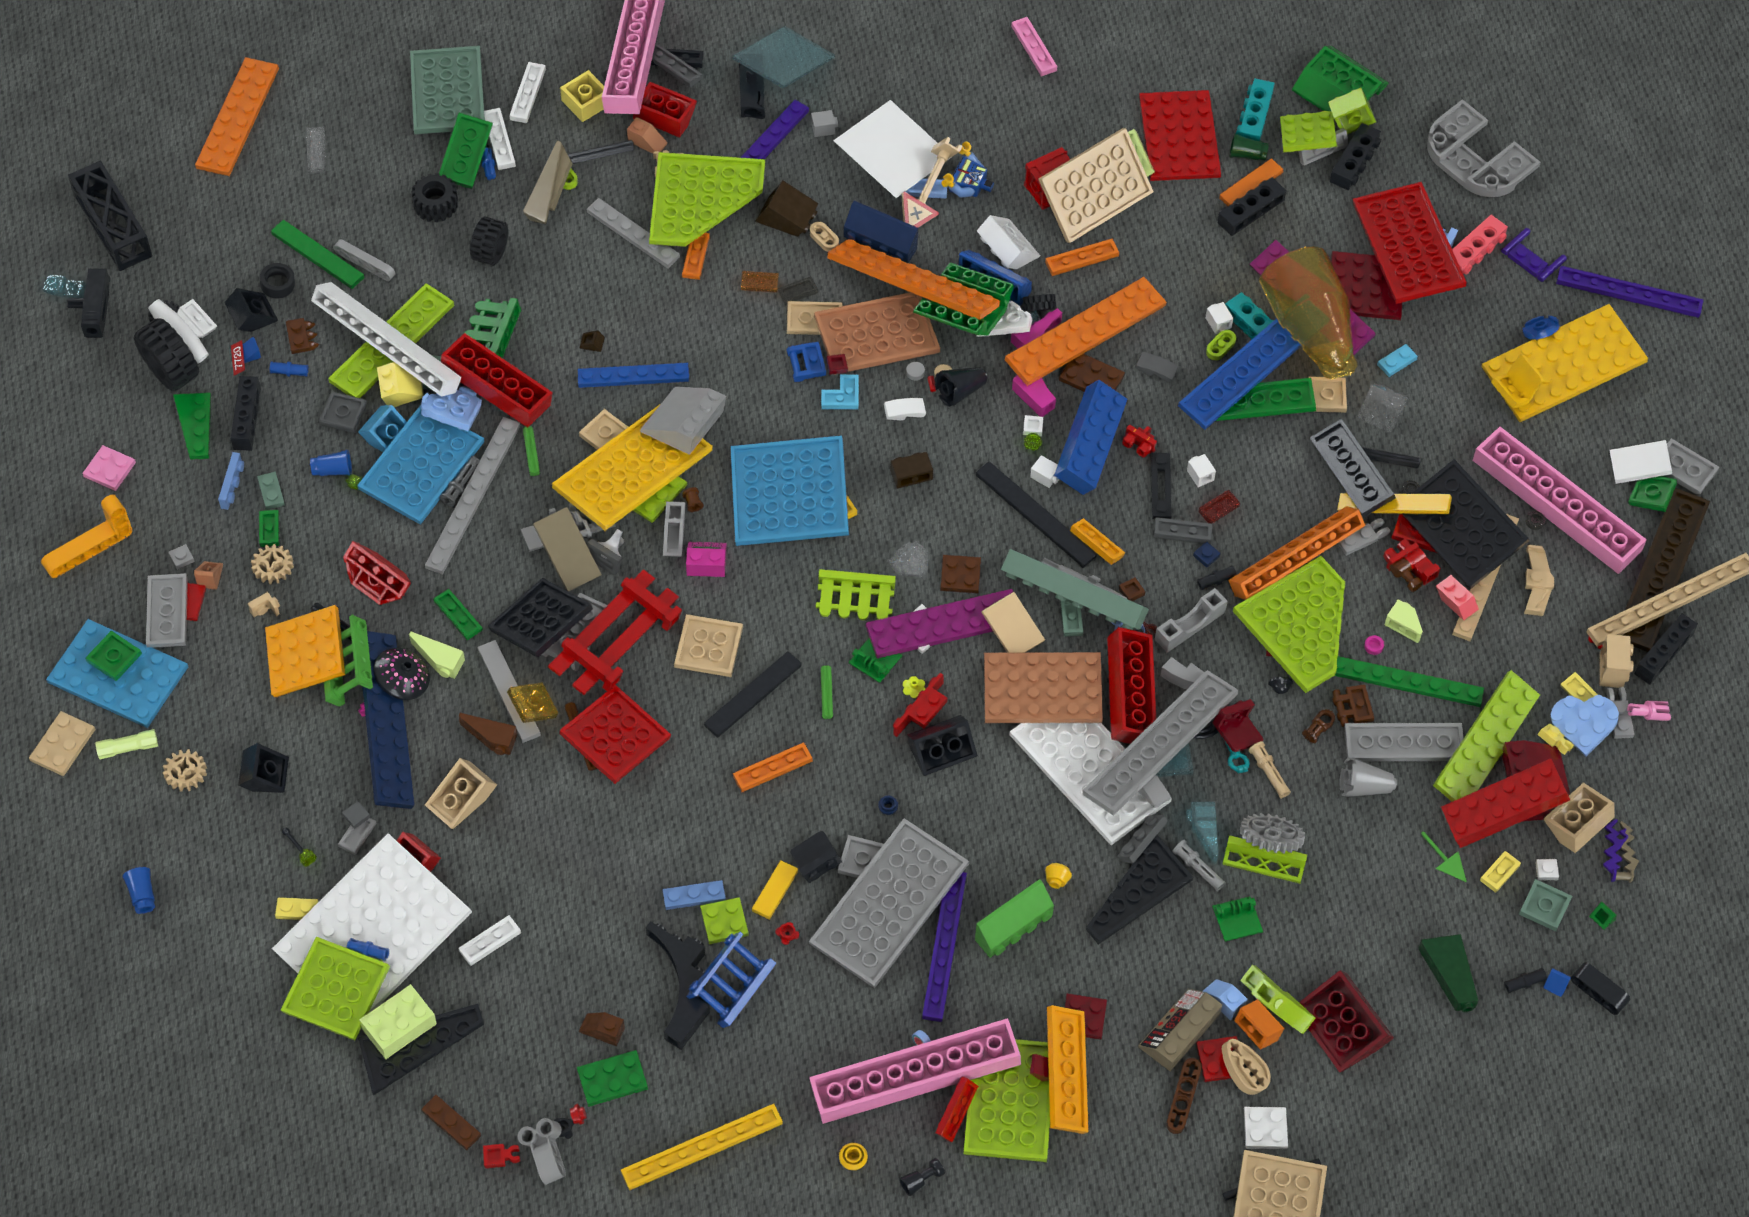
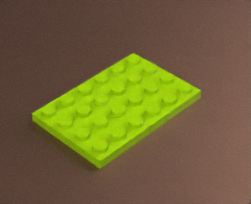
M1015 1039L1021 1056V1065L971 1079L979 1087L967 1110L963 1154L1047 1162L1050 1128L1049 1081H1040L1030 1074L1032 1054L1048 1057V1042Z

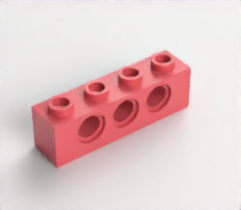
M1493 215L1485 219L1452 249L1463 274L1467 275L1475 263L1479 264L1486 253L1490 254L1497 243L1501 244L1506 239L1508 226Z

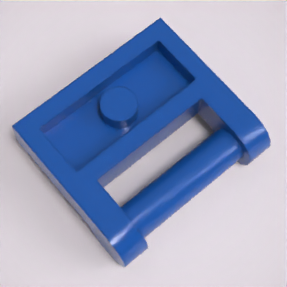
M819 342L787 348L786 351L791 359L795 382L826 376V368ZM802 353L806 368L804 371H801L797 354Z

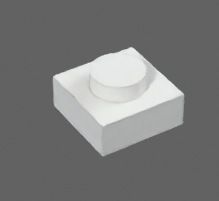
M1025 415L1023 435L1042 436L1043 417Z
M1557 859L1536 860L1538 880H1558Z

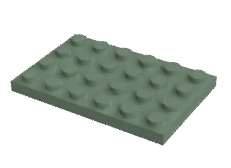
M480 46L410 51L414 134L453 132L459 112L485 120Z

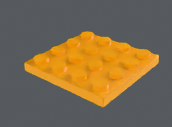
M336 605L265 627L272 696L285 695L345 675L339 610Z

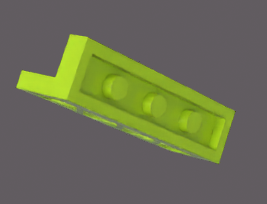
M1229 835L1223 865L1300 884L1307 854L1292 851V853L1285 851V854L1281 851L1275 853L1273 850L1267 852L1265 848L1259 849V846H1252V842L1247 843L1246 839ZM1229 852L1238 853L1241 859L1236 862L1228 860ZM1254 857L1261 864L1256 867L1251 866L1247 860ZM1271 862L1277 863L1281 869L1271 871L1267 864ZM1290 867L1300 869L1298 877L1289 875L1286 869Z

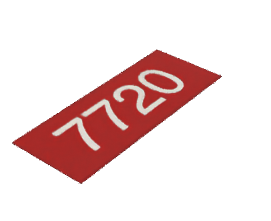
M242 340L231 345L234 376L245 370Z

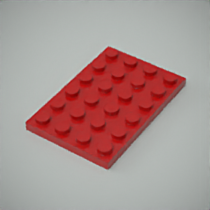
M1209 90L1139 93L1146 153L1155 172L1149 175L1150 181L1221 178Z

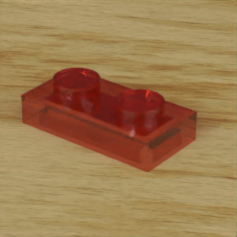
M1227 490L1199 507L1198 512L1209 524H1212L1238 508L1240 502L1230 490Z

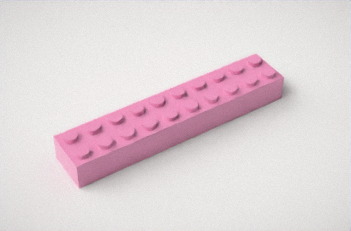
M665 0L624 1L602 94L604 113L640 114Z
M1499 427L1476 448L1472 461L1617 574L1642 552L1647 539L1503 428Z
M1007 1018L809 1078L822 1124L958 1084L961 1077L971 1080L1021 1065V1056Z

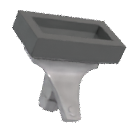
M618 529L606 542H597L593 539L587 542V547L596 564L614 575L620 570L622 557L618 552V548L624 543V539L621 537L623 532Z

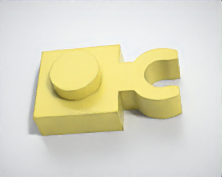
M1548 724L1538 733V736L1552 747H1558V750L1564 755L1567 751L1570 752L1574 746L1572 742L1565 740V736L1552 724Z

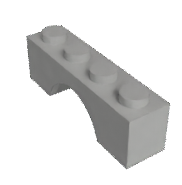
M1214 588L1201 597L1188 614L1178 620L1169 619L1156 629L1155 641L1168 653L1226 612L1228 601Z

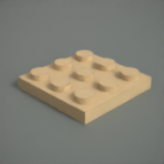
M686 614L674 668L732 677L743 624Z

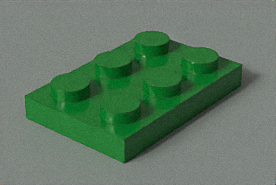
M637 1050L577 1067L588 1107L648 1090Z

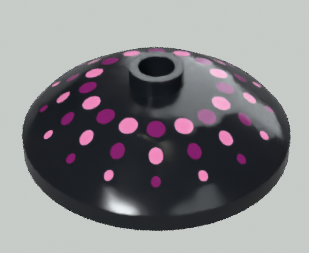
M390 648L380 653L375 660L373 667L375 680L381 689L390 696L401 700H412L420 697L428 688L430 682L429 670L424 661L415 653L403 648Z

